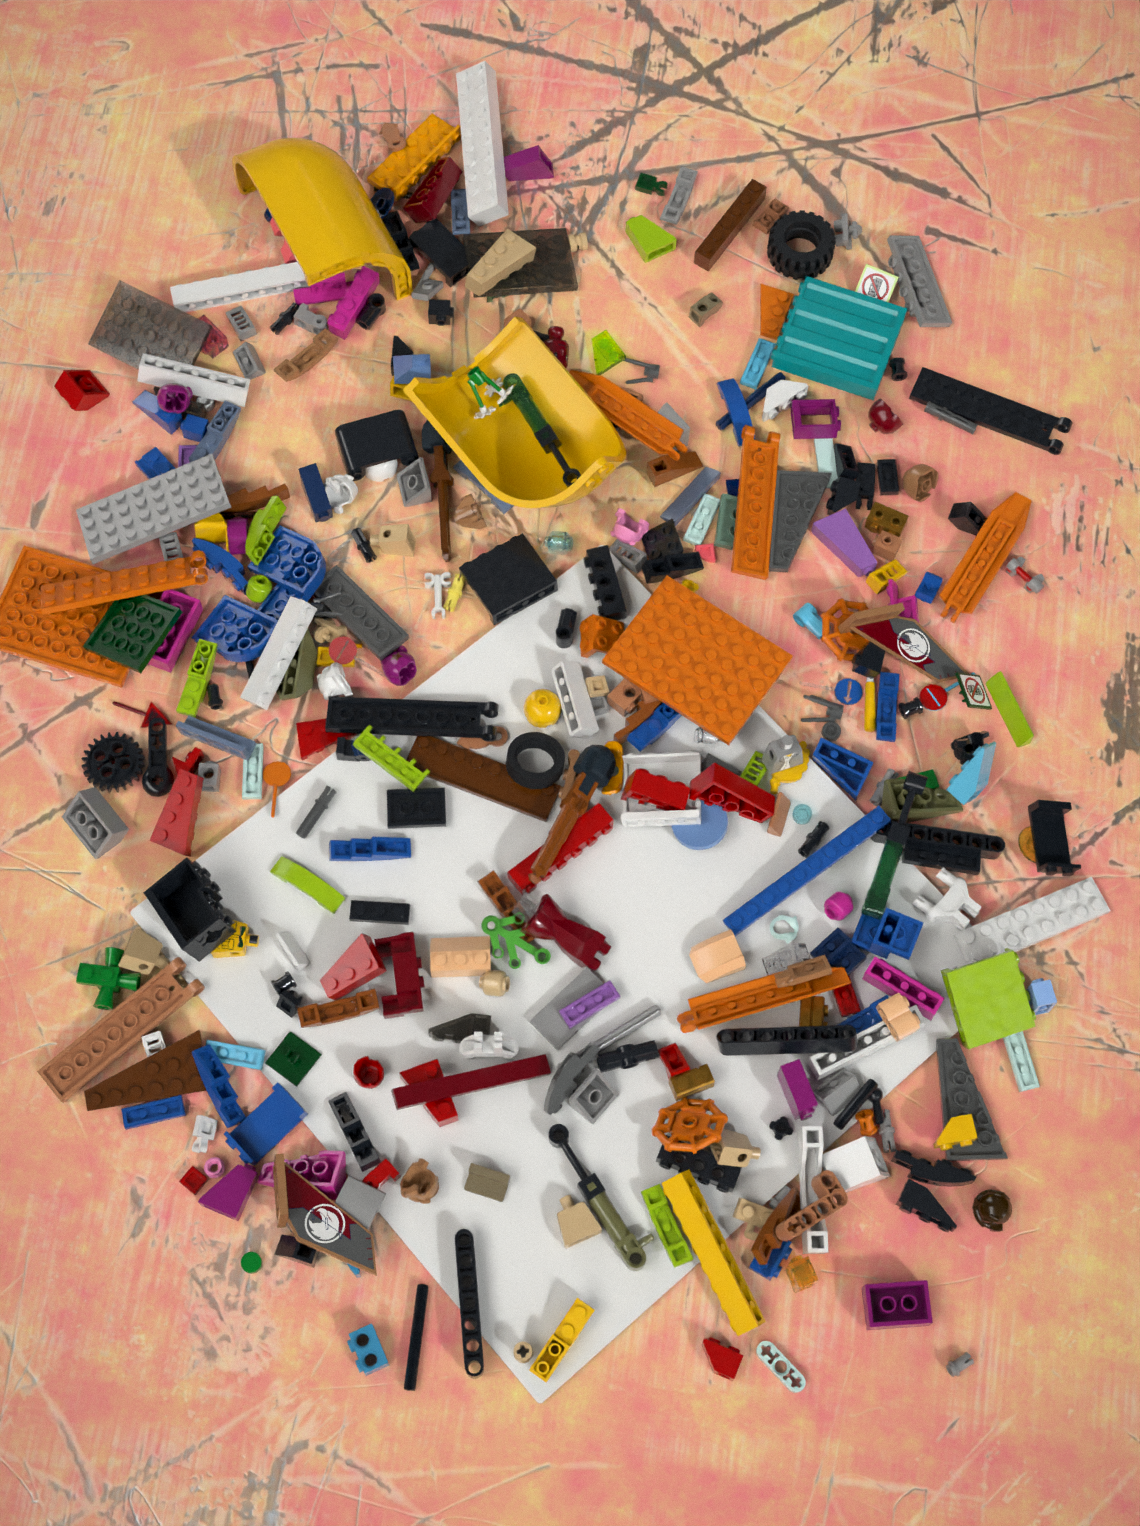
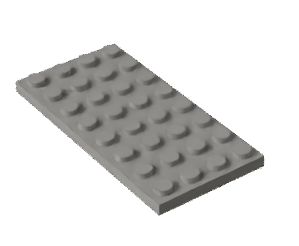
M209 454L76 509L90 560L92 564H95L231 508V504L213 454Z

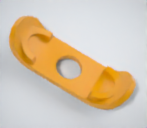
M608 741L605 747L609 748L614 754L615 767L619 768V772L616 776H612L608 784L603 787L601 792L605 795L617 794L621 791L624 770L622 759L624 751L622 745L616 741Z

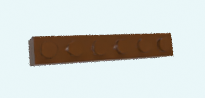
M751 179L697 248L694 264L708 272L765 200L767 189L765 185Z

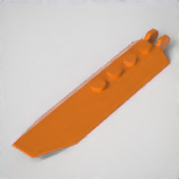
M577 370L569 371L609 421L659 455L668 454L675 461L680 459V455L673 449L674 446L684 454L687 452V446L679 441L684 430L604 376Z
M1015 492L992 510L939 595L946 604L940 615L944 618L948 614L950 607L956 610L955 614L951 617L952 623L956 622L960 613H973L1025 529L1032 500Z
M831 967L832 974L781 988L777 987L775 976L771 974L688 999L690 1011L679 1014L677 1021L681 1024L680 1030L683 1033L693 1032L696 1028L700 1030L850 984L851 982L845 968Z

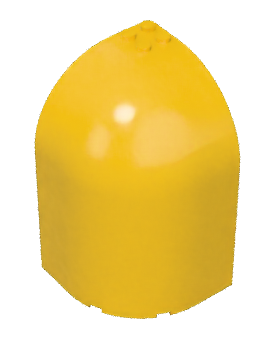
M281 138L266 142L233 156L232 164L239 192L242 195H247L258 190L301 267L308 286L346 270L364 266L365 263H371L373 266H385L391 272L394 296L397 301L412 294V279L408 264L355 172L337 152L310 139Z
M514 317L491 343L473 358L475 362L468 367L463 365L452 372V376L446 378V376L439 378L414 377L403 389L478 481L495 497L514 506L550 508L576 502L601 485L626 459L625 446L612 423L521 317ZM476 366H479L491 380L494 379L496 381L500 377L501 382H503L500 388L507 390L513 385V389L502 403L497 404L501 397L498 393L494 392L492 397L484 395L488 390L485 388L486 382L480 386L475 384L483 405L486 408L490 406L496 408L494 412H491V415H485L482 419H474L475 413L480 412V406L471 386L467 382L470 379L467 374ZM548 424L562 443L558 449L571 469H577L581 474L578 479L576 478L571 481L573 484L569 488L563 482L564 471L553 453L546 454L534 435L535 432Z

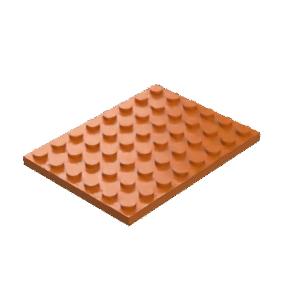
M23 546L0 597V651L122 688L130 669L91 653L83 647L114 601L44 615L41 610V586L49 583L53 584L79 579L85 576L99 575L105 572L109 573L111 571ZM163 591L145 595L160 600Z
M667 575L602 659V663L729 746L793 659V655Z

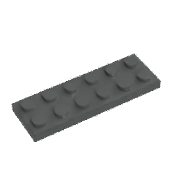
M336 565L325 573L322 583L313 595L316 598H322L341 592L340 596L321 603L325 604L330 612L342 613V616L335 617L380 661L409 639V635L341 568Z

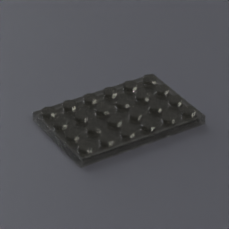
M566 228L512 231L536 247L534 260L524 264L520 270H515L509 274V277L505 280L502 279L497 282L496 286L481 296L473 293V297L577 291L578 283ZM504 232L463 234L462 239L469 272Z
M119 280L88 345L138 370L143 353L194 366L213 326Z

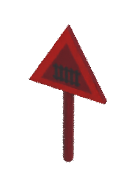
M115 701L112 702L117 707L145 716L140 728L148 727L149 722L153 718L163 719L166 725L172 724L152 702L146 713ZM156 723V724H154V726H161V725H163V724H161V723Z

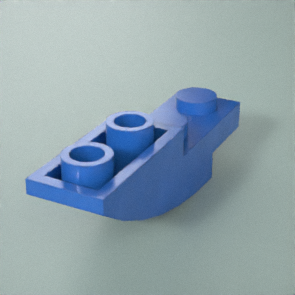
M193 538L192 543L194 547L192 550H200L206 554V567L209 570L213 569L216 574L221 571L226 578H230L233 581L232 585L237 591L241 590L246 595L248 582L243 577L245 574L243 565L223 548L211 542Z
M663 703L654 711L652 716L630 733L626 740L641 752L649 744L652 745L682 715Z

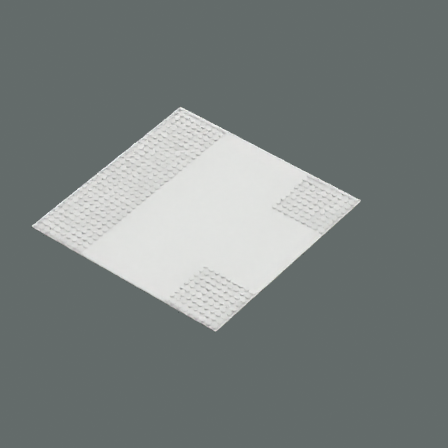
M610 552L627 610L626 619L617 621L623 622L625 631L652 594ZM583 559L556 579L558 591L503 620L403 698L409 700L491 701L499 705L498 716L488 718L481 714L480 726L492 725L504 728L508 734L507 742L500 747L489 745L482 749L469 748L470 751L506 765L508 747L516 737L528 732L545 733L555 738L561 744L565 753L563 772L555 783L562 787L565 785V780H563L564 770L569 769V751L576 749L581 754L588 746H605L608 741L614 740L616 732L626 727V718L637 712L636 707L631 714L628 713L623 717L608 704L610 713L595 716L599 730L588 738L570 737L563 710L559 720L554 725L551 724L546 728L533 726L525 717L524 703L531 692L538 689H547L558 696L551 668L562 660L579 662L584 680L587 677L605 675L609 694L624 679L623 676L602 663V659L606 655L605 653L596 652L588 658L581 657L580 622L592 614L599 616L597 610L599 603L593 597L594 585L589 583L588 574L590 571L589 568H585ZM600 566L596 567V569H598V570L604 569L603 567H600ZM607 583L600 584L601 586H608ZM606 599L605 602L611 603L613 600ZM570 608L577 612L572 644L568 648H560L556 644V629L561 609ZM630 692L625 694L627 697L634 696V694ZM758 705L729 746L689 719L681 716L652 745L649 744L641 752L628 741L622 744L624 755L630 753L646 755L650 752L666 754L667 752L685 753L686 751H695L700 753L701 763L709 753L743 772L755 751L764 754L770 742L781 739L787 734ZM497 733L496 740H500L502 735ZM357 734L350 740L355 741L360 736V734ZM372 734V735H374L376 738L380 739L381 736H383L384 734ZM384 735L386 740L383 743L393 751L400 747L402 750L399 755L406 760L417 736ZM432 736L439 740L461 747L457 744V741L461 737ZM526 749L517 756L520 766L534 773L545 772L554 765L552 757L541 749ZM335 751L276 797L274 818L271 817V801L196 859L202 868L205 867L211 874L210 880L212 882L215 881L221 888L219 893L223 899L219 902L225 908L223 910L224 914H228L232 920L248 924L249 934L259 935L258 947L247 946L246 955L239 957L213 958L210 953L199 962L180 948L147 898L130 912L131 916L146 934L162 943L161 952L166 958L170 959V962L177 957H181L187 964L180 975L188 984L196 979L201 981L205 989L198 996L240 1046L266 1050L262 1070L260 1071L273 1086L277 1082L280 1083L308 1113L302 1120L326 1150L344 1151L346 1154V1174L362 1181L378 1165L362 1172L328 1102L347 1092L380 1161L382 1162L384 1159H387L401 1175L395 1182L390 1178L381 1186L380 1190L385 1192L386 1195L378 1212L459 1309L455 1234L461 1229L471 1231L474 1238L482 1337L538 1403H543L700 1263L698 1256L692 1250V1244L688 1236L682 1230L679 1218L673 1212V1206L669 1198L666 1197L676 1224L693 1257L692 1261L676 1268L673 1267L641 1195V1191L658 1184L661 1185L663 1190L661 1183L678 1174V1170L670 1168V1170L664 1169L656 1162L662 1143L657 1137L652 1135L651 1131L659 1116L658 1111L661 1108H666L678 1102L673 1096L668 1083L669 1079L660 1057L641 1062L629 1069L618 1068L602 1073L619 1095L594 1124L588 1122L569 1105L568 1098L561 1103L563 1106L557 1113L549 1115L544 1111L545 1098L551 1080L557 1071V1064L561 1063L570 1052H579L590 1042L597 1041L650 1007L657 1005L660 1008V1016L599 1052L598 1055L614 1051L626 1044L637 1045L655 1040L657 1049L676 1043L690 1070L694 1068L699 1069V1066L708 1064L715 1081L714 1087L687 1098L701 1100L710 1098L714 1100V1104L728 1116L724 1129L746 1135L751 1145L759 1147L761 1150L758 1160L750 1158L748 1166L742 1167L733 1192L723 1193L716 1189L717 1186L710 1183L708 1186L703 1185L694 1177L724 1239H726L744 1223V1221L732 1217L739 1197L763 1206L799 1174L798 1128L802 1126H822L824 1152L858 1120H856L854 1115L842 1130L838 1129L833 1122L845 1107L832 1116L829 1114L825 1104L817 1098L818 1106L811 1118L804 1121L794 1119L777 1078V1073L781 1065L800 1059L812 1091H814L838 1072L836 1071L817 1081L808 1065L810 1057L818 1053L726 1056L721 1054L716 1036L723 1029L799 1027L800 1000L700 1030L696 1028L693 1032L683 1033L680 1030L681 1024L677 1021V1017L681 1013L690 1011L688 999L786 970L789 965L812 959L810 952L837 927L852 939L864 907L883 914L885 909L889 908L924 922L909 960L892 953L885 959L858 948L867 957L849 975L861 1011L869 1007L871 1003L887 995L862 979L874 957L885 960L890 966L903 971L908 977L921 982L923 986L936 991L941 997L945 998L931 1021L923 1017L926 1023L922 1029L844 1067L855 1075L861 1088L868 1079H873L878 1084V1088L882 1090L884 1098L937 1051V1039H950L958 1032L940 970L951 969L957 965L967 963L953 937L955 933L961 930L951 923L930 922L926 919L927 917L924 912L912 905L919 895H922L923 898L933 905H937L944 896L914 865L902 863L903 853L899 849L882 843H876L869 838L735 937L744 956L745 970L710 983H705L698 977L689 956L691 947L728 931L729 929L723 923V919L804 861L806 858L798 853V849L806 841V836L808 833H812L819 821L825 822L830 829L822 837L819 846H816L809 856L865 816L810 757L807 771L802 773L800 780L792 783H780V786H778V793L782 792L791 802L781 837L767 833L771 817L763 823H759L739 816V812H726L728 817L726 835L717 845L705 850H693L683 846L676 839L672 825L624 827L621 820L623 800H620L623 786L620 792L611 795L602 794L603 787L596 788L588 803L586 812L597 803H600L614 819L613 829L607 835L602 834L598 837L597 842L591 847L586 846L577 858L572 857L569 859L564 868L561 870L556 869L552 872V876L547 881L539 882L534 891L521 895L508 879L507 872L545 843L548 833L562 809L559 807L561 798L557 797L547 822L426 777L417 789L445 787L446 827L388 829L387 790L409 788L372 760L360 762L337 760ZM756 758L757 761L763 763L762 759ZM753 763V766L761 770L763 769L762 767ZM615 767V770H614V773H613L612 776H616V775L618 774V772H619V768H618V767ZM752 769L749 770L750 772L759 775V773H757L756 771ZM766 771L758 787L770 793L771 785L769 781L772 779V775H769L768 771ZM749 775L746 776L754 781L756 780L755 778ZM326 786H330L331 790L334 789L337 793L328 804L329 808L324 810L305 839L299 837L296 831L316 803L315 799L320 797ZM772 794V795L775 796V802H776V799H777L778 794ZM372 837L410 838L411 858L380 861H329L330 840L350 841L351 838L371 839ZM281 856L310 871L345 897V900L335 914L320 906L316 900L290 883H285L270 873ZM493 870L504 886H507L516 901L521 904L529 918L537 912L542 896L548 894L560 906L569 920L600 932L606 936L605 941L611 946V949L605 956L597 951L594 957L601 961V965L597 970L591 971L603 983L610 980L621 998L600 1010L558 1051L535 1029L530 1020L587 967L581 968L562 952L554 940L535 938L529 942V944L537 949L545 948L550 952L551 958L546 964L537 963L532 954L515 945L521 965L517 969H512L509 966L510 958L505 938L498 934L500 947L504 950L503 957L499 959L492 956L493 947L490 939L491 970L504 971L510 978L509 991L505 992L501 997L484 994L483 989L479 987L481 976L431 977V938L490 936L482 930L481 923L483 919L489 915L502 919V916L477 883V881ZM837 891L849 894L854 906L853 911L841 921L830 919L824 911L825 901ZM351 900L410 904L409 925L350 921ZM779 915L791 918L797 916L799 930L796 938L790 941L789 944L785 940L776 939L771 935L770 923ZM779 920L774 924L773 929L778 934L794 933V928L785 920ZM490 921L487 926L489 929H493L495 924ZM508 925L503 926L504 929L512 931ZM278 932H290L310 961V965L297 971L277 941L276 934ZM414 932L417 957L421 956L422 962L419 976H423L425 985L424 988H421L423 1012L384 1019L381 997L397 994L393 960L383 961L386 972L340 998L344 999L356 996V993L376 989L380 1007L378 1010L341 1022L301 1028L298 1011L291 1018L276 1007L280 996L273 988L271 981L278 980L285 975V972L288 971L297 984L295 988L291 987L287 991H295L293 996L296 998L303 997L299 1007L336 1001L327 997L320 979L361 933L370 936L375 945L374 939ZM500 949L494 951L495 956L499 957L501 955ZM543 952L539 953V959H545V954ZM513 959L511 965L516 967L518 960ZM832 990L814 995L823 996L825 998L824 1005H828V1017H824V1022H828L827 1026L837 1025L851 1017L841 1018ZM290 1031L322 1054L297 1087L265 1064ZM474 1032H482L483 1035H494V1032H502L503 1035L512 1037L517 1042L519 1050L514 1059H505L504 1057H474L473 1059H465L460 1053L459 1046L464 1038L474 1035ZM546 1054L551 1069V1074L548 1076L452 1097L459 1121L442 1127L436 1124L423 1105L396 1110L391 1092L393 1088L406 1086L400 1078L399 1072L438 1059L444 1077ZM365 1056L372 1060H378L384 1068L382 1083L373 1089L359 1086L353 1077L354 1064L358 1059ZM597 1059L592 1063L588 1062L584 1067V1072L578 1078L574 1077L573 1080L578 1084L575 1088L576 1090L595 1068L599 1070ZM867 1099L857 1112L864 1109L871 1110L873 1108L872 1102ZM711 1111L706 1112V1114L712 1115ZM784 1116L788 1119L790 1127L793 1128L792 1135L784 1136L782 1140H776L773 1130L769 1128V1124L772 1121L776 1122L780 1117ZM712 1123L710 1128L714 1130L716 1123ZM562 1124L568 1129V1144L588 1176L593 1173L597 1175L606 1190L607 1196L637 1241L649 1234L653 1235L654 1240L642 1247L646 1254V1263L641 1270L631 1271L626 1267L614 1247L615 1244L590 1204H587L577 1188L578 1182L582 1180L562 1148H555L550 1144L549 1130L553 1125ZM556 1132L553 1134V1138L555 1140H562L564 1134ZM670 1132L664 1133L670 1137L672 1136ZM709 1145L702 1149L713 1154ZM680 1153L673 1156L677 1162L685 1160L684 1156ZM419 1158L425 1159L429 1163L427 1169L432 1171L439 1179V1190L430 1199L431 1202L429 1204L414 1202L401 1195V1180L411 1164L418 1162ZM700 1161L693 1163V1167L696 1170L704 1168ZM471 1163L510 1175V1182L503 1202L464 1190ZM719 1169L712 1171V1175L716 1178L723 1176L722 1171ZM567 1195H571L575 1205L580 1202L586 1204L601 1226L602 1232L565 1249L557 1220V1213L563 1210L559 1200ZM462 1235L458 1242L466 1245L469 1243L470 1238L467 1235ZM634 1254L630 1257V1261L633 1264H639L641 1257ZM464 1256L460 1260L463 1266H468L472 1262L469 1256ZM465 1277L462 1280V1285L470 1287L474 1280L470 1277ZM468 1298L464 1301L463 1305L470 1309L474 1307L475 1301L472 1298ZM580 1298L594 1308L595 1311L547 1382H544L530 1372L529 1369L575 1300ZM470 1319L469 1321L476 1328L477 1322ZM519 1342H527L532 1347V1358L527 1363H519L514 1357V1347ZM524 1347L520 1348V1352H517V1354H521L522 1358L526 1357V1353H529V1351H525Z

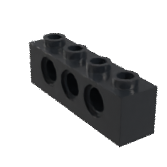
M608 545L587 549L586 557H583L585 568H589L590 571L588 579L590 585H594L593 597L599 603L597 607L599 616L613 620L626 619L627 610ZM600 566V567H603L604 569L598 570V569H596V567ZM607 583L608 586H601L600 584ZM611 599L613 602L607 603L605 600Z
M663 1144L656 1158V1162L659 1163L660 1167L667 1170L673 1168L678 1170V1174L690 1169L693 1177L697 1178L699 1183L707 1186L710 1183L717 1186L716 1189L723 1193L733 1192L742 1167L719 1165L712 1153L702 1149L697 1151V1154L674 1150L668 1152L664 1149ZM680 1153L684 1156L685 1160L677 1162L673 1156ZM700 1161L704 1168L696 1170L693 1167V1163ZM719 1169L722 1171L723 1176L716 1178L712 1175V1171Z

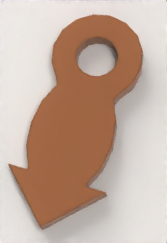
M384 123L379 134H383L384 140L388 142V149L393 152L402 150L406 146V140L404 137H401L397 128L398 124Z
M495 726L497 733L502 735L500 740L487 742L482 740V738L461 737L457 744L470 751L469 748L482 749L489 745L500 747L507 742L508 734L504 728Z

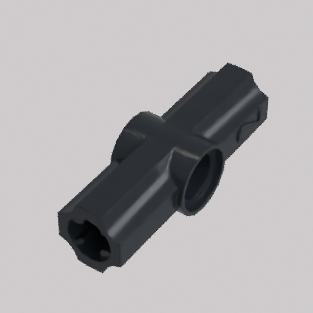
M655 1040L637 1045L626 1044L620 1046L614 1051L599 1054L596 1059L598 1068L603 1073L618 1068L629 1069L635 1067L641 1062L659 1058Z

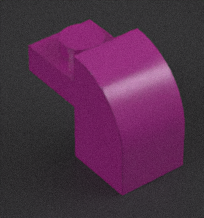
M234 517L227 520L228 544L231 555L246 554L248 518Z

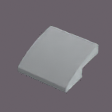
M349 1175L335 1203L369 1230L386 1193Z

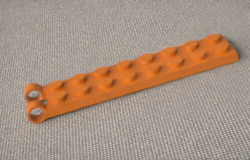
M744 425L741 433L743 441L731 572L766 580L769 573L780 433L770 431L765 443L754 440L755 427Z
M197 550L190 557L177 558L165 562L160 561L155 564L141 565L139 567L41 586L43 615L196 584L203 585L208 581V572L203 568L206 565V554L203 551ZM198 557L203 558V559L200 560V561L194 560L195 558H198ZM199 574L205 575L202 578L196 577Z

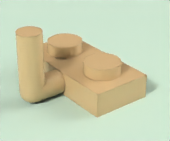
M739 1197L732 1217L748 1223L744 1236L755 1241L758 1233L754 1232L755 1227L762 1228L774 1210Z

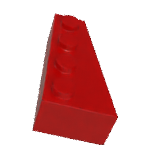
M183 769L179 770L149 841L184 856L191 857L192 840H194V828L198 816L197 810L201 798L203 777Z

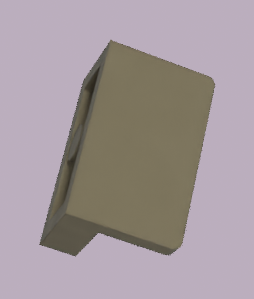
M471 1163L464 1190L503 1202L510 1182V1175Z

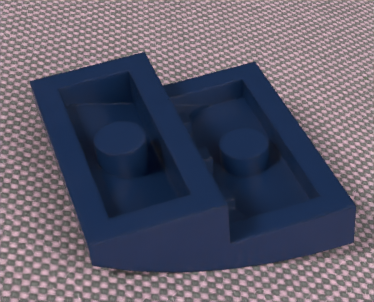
M838 927L810 952L812 958L825 955L831 967L845 968L848 976L867 957L852 944V939Z

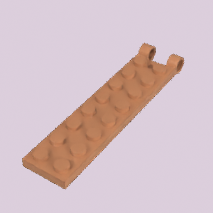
M181 957L171 961L163 970L37 1071L62 1103L139 1042L142 1036L150 1033L187 1001L199 995L205 989V986L199 979L192 981L184 989L174 979L173 976L181 973L187 966ZM171 986L175 987L173 991H170Z

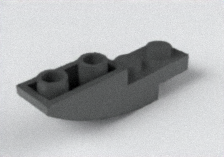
M590 1042L578 1056L570 1052L557 1069L545 1098L544 1111L547 1114L557 1113L563 1106L561 1103L566 1098L569 1099L576 1091L575 1088L578 1084L573 1080L574 1077L578 1078L584 1072L586 1064L588 1062L592 1063L598 1057L597 1053L600 1049L594 1043Z

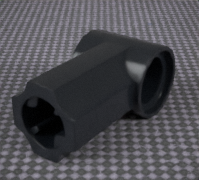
M374 293L369 297V303L356 320L363 329L370 330L378 317L385 313L386 305L383 295Z
M561 609L556 629V644L560 648H568L572 644L577 612L573 609Z

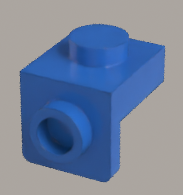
M926 572L915 596L921 601L931 604L941 586L943 578Z

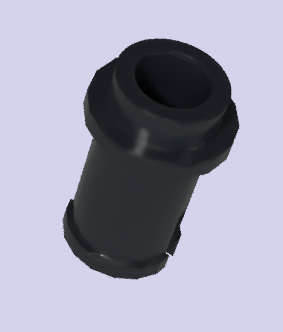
M216 684L207 686L208 706L212 710L220 709L223 700L220 699L219 686Z

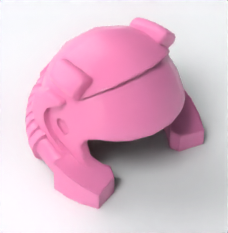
M618 508L615 513L617 521L610 534L620 542L634 546L647 533L650 524L643 519L635 522L625 513V510Z

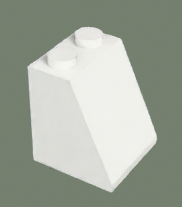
M864 1136L822 1155L823 1170L833 1172L846 1193L891 1177L876 1138Z

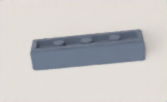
M705 467L662 513L660 518L664 521L673 519L676 526L698 503L704 493H707L720 479L721 472Z

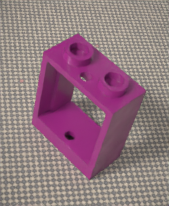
M835 399L792 400L790 413L793 439L837 438L838 431H841V420L837 418L839 417V406H836ZM801 415H829L830 424L802 425Z

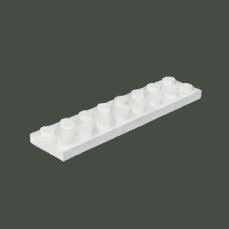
M1089 877L957 932L953 937L967 962L979 961L1003 953L1005 948H1009L1014 952L1020 951L1108 914L1111 910L1093 878Z

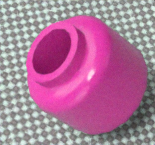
M841 891L835 892L825 901L824 911L832 920H843L853 911L854 906L851 896Z

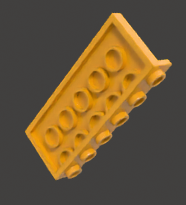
M432 113L405 139L406 146L400 151L392 152L367 177V182L379 190L390 188L394 193V200L398 201L407 194L412 186L418 183L423 175L428 173L429 169L445 153L450 151L455 143L460 141L461 126L458 124L454 128Z

